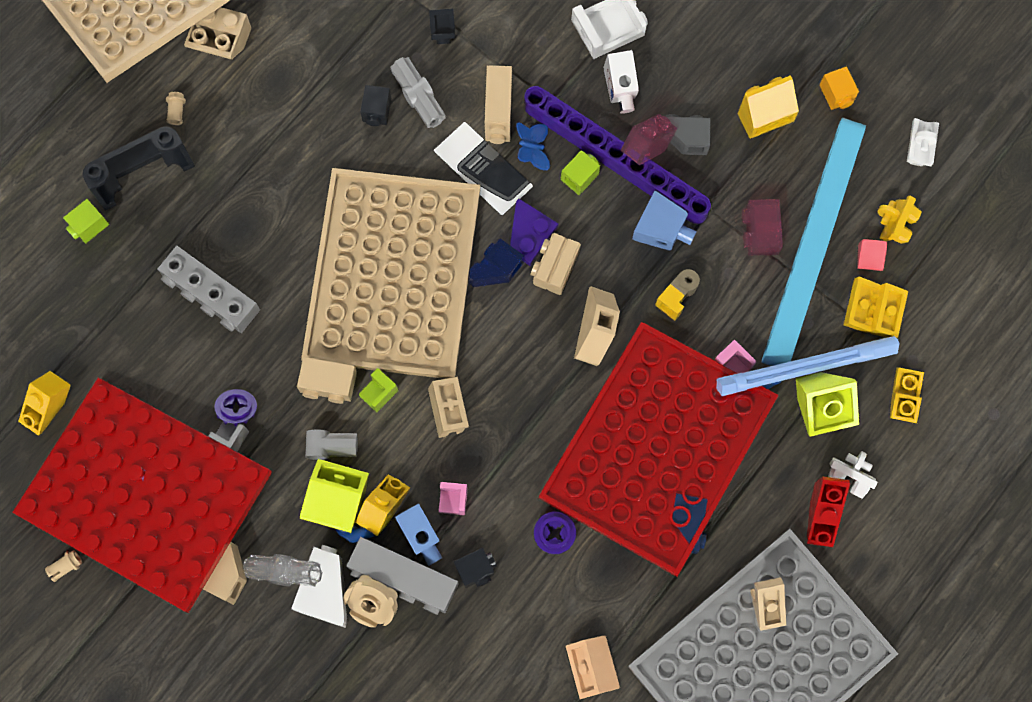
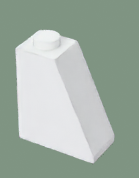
M322 545L321 549L314 547L292 609L296 612L346 628L347 614L343 601L345 590L342 558L336 554L337 550L325 545Z

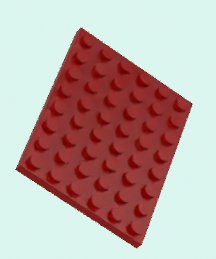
M641 322L541 491L539 499L678 577L774 405L778 394L763 386H758L721 396L716 389L717 378L738 373ZM676 493L682 494L684 501L691 505L700 503L702 499H708L705 517L690 544L677 527L681 528L688 525L691 514L684 506L674 507ZM685 495L698 497L699 499L697 501H689ZM682 509L686 511L688 520L684 524H677L673 521L672 515L675 510Z
M97 378L12 513L189 613L272 471L106 381Z

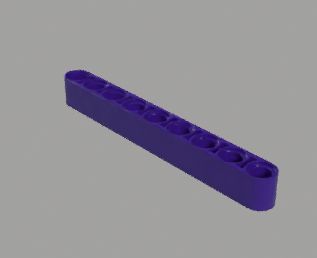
M532 86L526 90L524 109L531 117L545 124L548 128L587 154L593 155L599 162L650 196L653 195L654 191L659 192L688 213L686 220L689 222L700 224L706 220L711 203L705 195L543 88ZM538 99L541 102L538 104H533L530 102V100ZM558 112L561 116L552 117L550 113ZM577 125L581 129L578 131L571 130L569 127ZM596 138L599 139L601 143L593 144L590 142V140ZM618 152L622 156L619 158H614L610 155V153ZM631 166H640L642 170L639 172L633 171ZM659 179L663 184L655 185L651 180ZM678 192L683 195V198L676 199L672 196V193ZM700 206L704 212L697 213L692 207Z

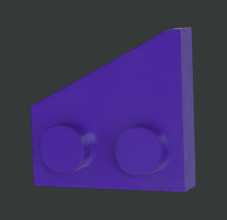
M518 198L515 207L510 254L531 266L539 255L544 240L551 238L558 228V223Z

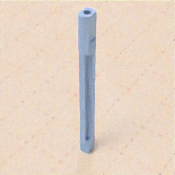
M895 336L841 350L717 378L716 389L721 396L762 385L897 354L899 341Z

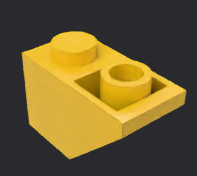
M51 371L31 382L18 422L38 436L42 434L65 404L70 384Z
M388 474L365 499L355 523L378 536L392 519L409 492L410 487Z

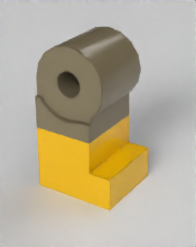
M690 269L680 272L658 297L655 306L675 321L684 308L681 305L682 301L695 293L700 282L699 275Z

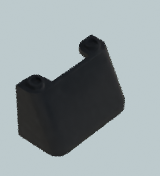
M165 126L88 163L83 169V178L91 193L106 211L116 206L115 194L117 191L123 190L118 181L119 178L160 158H163L167 167L176 164L184 172L195 167L177 131L172 127Z

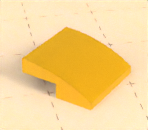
M860 276L854 278L844 326L882 337L895 336L898 338L908 291L888 283L880 285Z

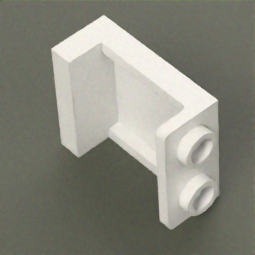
M604 0L585 10L582 5L572 9L571 20L593 59L645 36L648 22L645 14L642 11L639 12L636 7V0Z

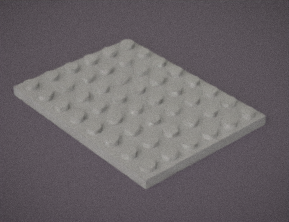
M789 529L628 665V667L657 702H845L895 658L898 653L792 530ZM781 577L785 591L786 626L760 631L750 590L755 589L754 583Z

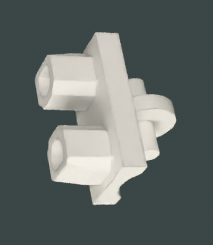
M914 118L907 162L917 166L933 165L939 123L924 122Z
M861 451L858 457L848 453L845 460L852 463L853 467L833 457L830 462L831 469L828 477L845 479L846 476L855 479L849 491L862 499L870 488L875 489L878 483L876 478L860 471V468L870 472L873 466L864 461L866 453Z

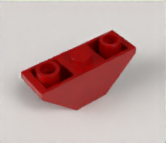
M823 476L815 482L809 507L807 544L834 546L850 480Z

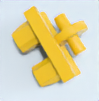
M910 195L906 200L898 199L896 202L891 200L888 205L879 206L878 214L883 217L881 224L885 225L880 239L883 241L894 240L901 244L910 240L912 231L904 225L906 221L910 224L916 223L922 213L914 205L916 201L914 197Z

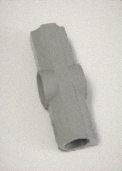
M402 57L396 60L390 68L397 82L401 85L408 104L416 109L427 128H434L440 125L446 117L444 111L435 100L428 81L424 77L421 78L409 57Z

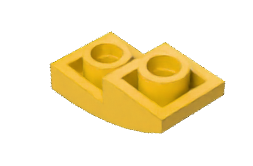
M896 368L890 418L917 423L922 399L920 398L924 372Z

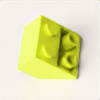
M318 459L309 481L300 519L351 533L366 492L369 473Z

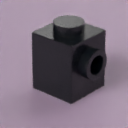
M483 548L454 561L465 588L474 584L478 588L491 582L490 577L494 575L493 568L497 567L491 552L486 554Z

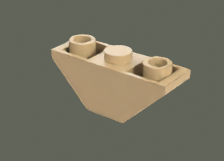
M592 286L589 287L574 359L595 366L600 364L615 336L620 311L614 294Z

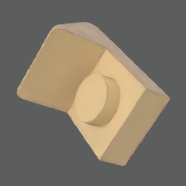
M781 577L754 583L755 589H751L750 594L760 631L786 626L785 591Z

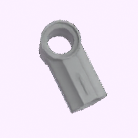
M308 430L306 432L305 458L325 460L329 457H357V434L330 433L326 430Z

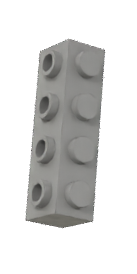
M178 246L172 250L157 268L163 276L161 280L172 289L174 286H177L182 290L180 294L191 303L194 300L202 305L200 307L202 311L210 317H213L215 314L221 318L220 323L231 332L236 329L242 334L260 311L256 302Z
M360 537L347 564V567L352 570L351 576L357 579L362 575L370 576L373 580L379 581L385 586L400 592L399 598L412 604L415 600L424 603L423 609L438 615L439 611L446 613L459 585L458 581L362 537Z

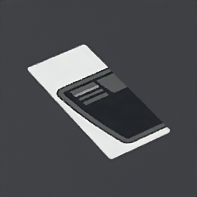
M466 122L434 149V152L468 184L480 185V195L501 215L507 212L516 203L518 198L520 199L533 187L526 178Z

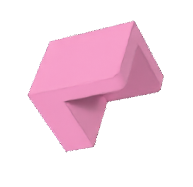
M735 340L714 360L736 373L749 372L756 363V360Z
M440 482L439 513L465 515L468 492L467 484Z

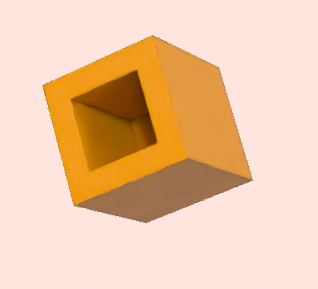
M847 66L824 74L819 85L831 110L838 107L845 109L851 106L859 93Z

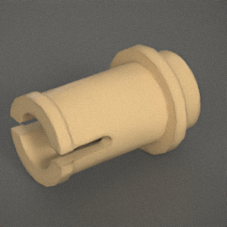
M170 92L169 96L166 97V102L168 103L166 122L171 125H181L183 123V104L186 103V99L182 93Z
M66 551L64 557L45 568L49 577L53 575L51 577L53 582H56L71 570L79 569L82 560L76 551Z

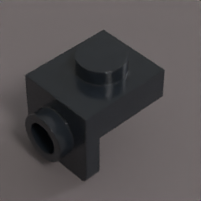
M453 8L429 10L431 40H436L437 45L450 44L451 38H456Z

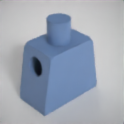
M654 191L634 230L632 239L655 247L672 250L677 239L690 245L697 231L684 226L688 216L684 209L659 192Z
M419 504L395 516L415 554L417 555L421 552L428 566L442 558L435 545L439 542V539ZM420 531H424L427 537L424 543H419L416 534Z

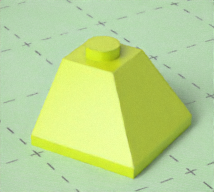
M822 372L796 378L797 400L810 437L859 425L857 381L855 379Z

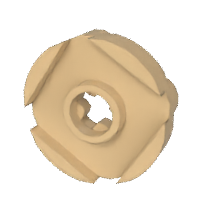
M362 575L358 580L353 581L343 598L345 606L348 604L351 609L349 614L352 618L368 627H376L377 624L383 623V626L388 625L398 608L396 601L398 598L397 592L367 575Z

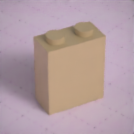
M487 66L485 141H490L494 144L510 142L512 66Z

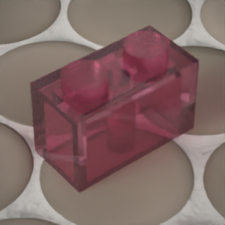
M657 114L633 126L621 151L641 165L665 152L678 128L671 124L668 118Z
M779 199L749 200L746 208L742 209V223L747 226V232H744L743 243L744 247H748V256L779 255L783 248Z

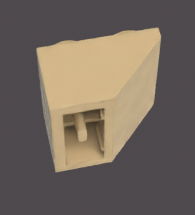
M220 7L191 26L184 45L191 49L233 59L244 49L250 34L251 25L248 16L244 13Z

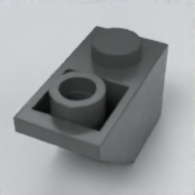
M675 114L660 117L658 131L681 154H708L710 148V118H704L700 115L679 117Z

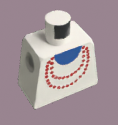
M633 51L608 54L603 68L611 103H619L620 113L632 112L635 110L633 99L636 98L639 91Z

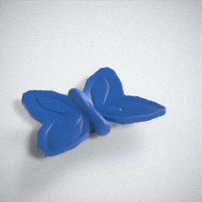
M520 122L516 123L518 134L522 139L519 142L522 147L519 149L518 159L522 162L530 161L533 166L540 170H548L550 168L549 159L545 153L540 151L544 149V145L538 144L545 140L548 134V127L545 124H537L529 129Z

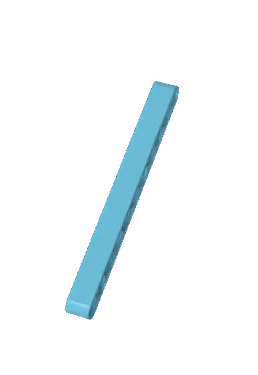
M841 118L761 363L774 366L791 362L865 132L866 125Z

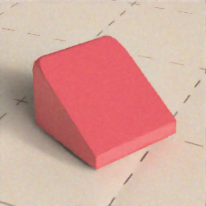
M861 240L858 245L857 269L883 271L887 241Z

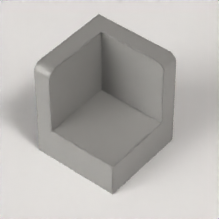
M222 422L216 434L210 432L208 437L238 452L249 431L240 423L235 426L233 423L225 425Z

